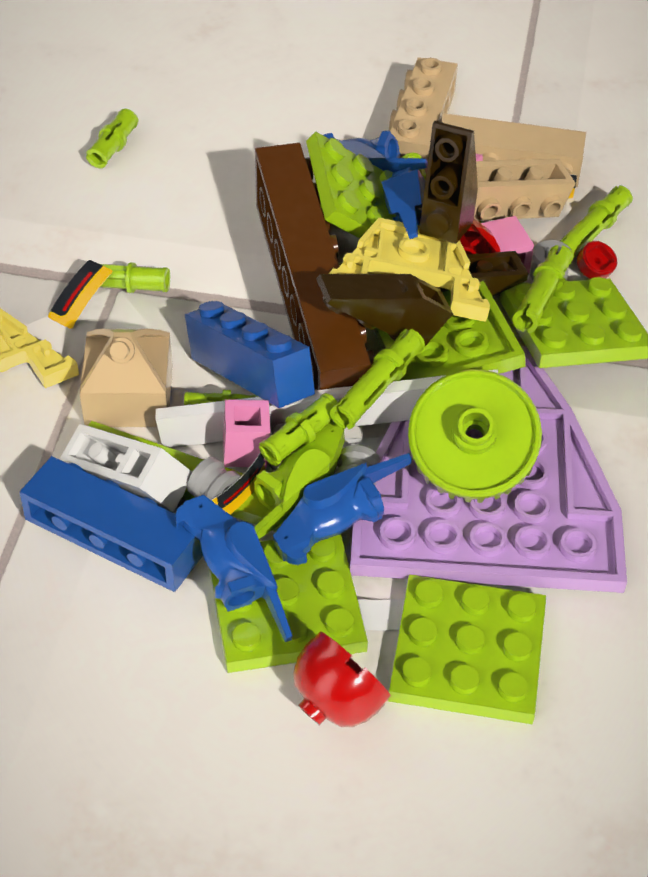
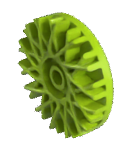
M471 369L457 371L435 381L417 400L409 421V449L412 460L417 465L418 473L424 475L427 484L431 482L436 486L439 493H448L450 499H454L457 496L465 498V502H471L472 499H476L478 503H482L485 498L494 497L498 499L503 493L508 495L511 493L512 488L517 484L521 485L525 477L529 476L541 447V421L531 398L518 384L509 378L487 370ZM476 429L482 433L483 437L471 438L466 433Z

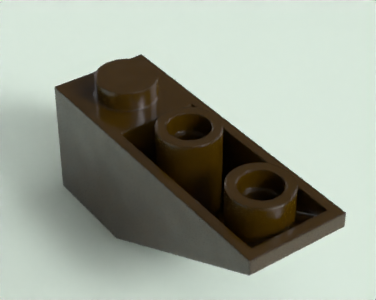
M434 121L419 233L457 244L473 224L478 181L474 130Z
M320 274L316 278L324 295L323 301L328 308L337 314L345 312L355 317L363 326L370 330L378 328L388 333L394 341L404 329L408 331L413 329L422 336L426 346L453 315L441 290L412 274Z

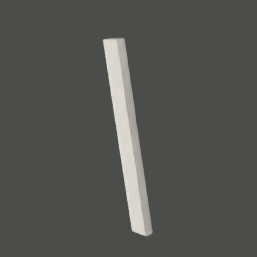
M488 370L491 372L498 373V370ZM444 376L393 381L375 403L361 416L355 426L410 420L412 410L422 393L431 384ZM352 386L315 390L314 395L281 408L269 403L270 430L275 425L286 422V418L292 413H301L319 399L323 393L332 395L339 402ZM253 397V398H244V399H236V400H263V399L260 398V397ZM225 401L156 409L155 420L162 445L171 448L223 442Z

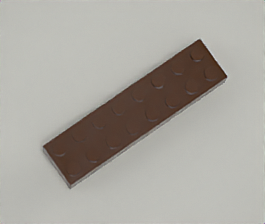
M300 142L255 148L256 208L293 339L309 346L315 390L353 386L371 368L375 355L373 350H366L367 336L365 326L355 317L345 312L343 314L335 313L323 301L324 295L316 278L320 274H329L333 268L338 269L343 262H338L337 260L339 256L337 238L335 234L329 235L330 222L324 218L323 210L320 207L321 201L316 182H312L313 168L310 157H304Z

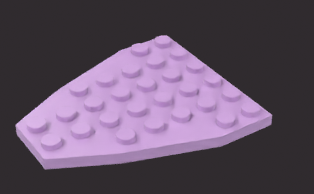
M521 346L525 353L526 367L501 373L500 375L514 381L528 394L540 417L542 428L541 447L529 476L525 477L521 485L517 484L512 488L511 493L508 495L503 493L498 499L494 497L485 498L482 503H478L476 499H472L471 502H465V498L457 496L454 499H450L448 493L444 492L441 494L431 482L427 484L424 475L418 473L417 465L412 460L411 464L376 482V488L381 494L384 506L383 518L374 523L359 520L353 524L350 561L352 576L408 579L410 574L462 583L625 592L627 574L621 508L571 407L545 370L538 368L526 346ZM410 420L391 422L376 451L381 459L380 462L407 453L411 456L408 440ZM476 429L466 433L471 438L483 437L482 433Z

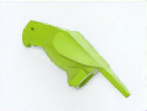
M330 422L316 434L314 442L302 445L287 456L277 470L273 472L263 470L256 476L254 489L258 500L271 510L254 527L258 539L281 525L303 497L304 489L307 485L334 475L345 442L344 429L335 422Z

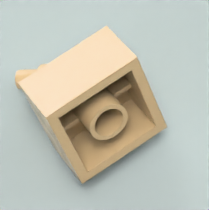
M95 329L87 332L80 385L84 425L88 426L91 421L108 427H157L155 420L156 409L170 407L173 370L170 332L158 329Z

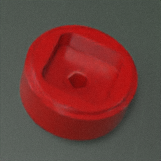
M591 241L578 253L577 265L582 274L589 279L595 277L606 279L616 269L617 257L613 249L607 244L600 241Z

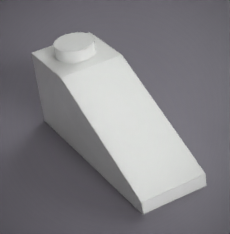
M79 424L60 457V460L66 463L77 464L85 472L104 481L111 480L122 489L136 496L152 499L160 507L174 512L177 504L183 497L189 477L192 474L191 470L162 448L83 424Z

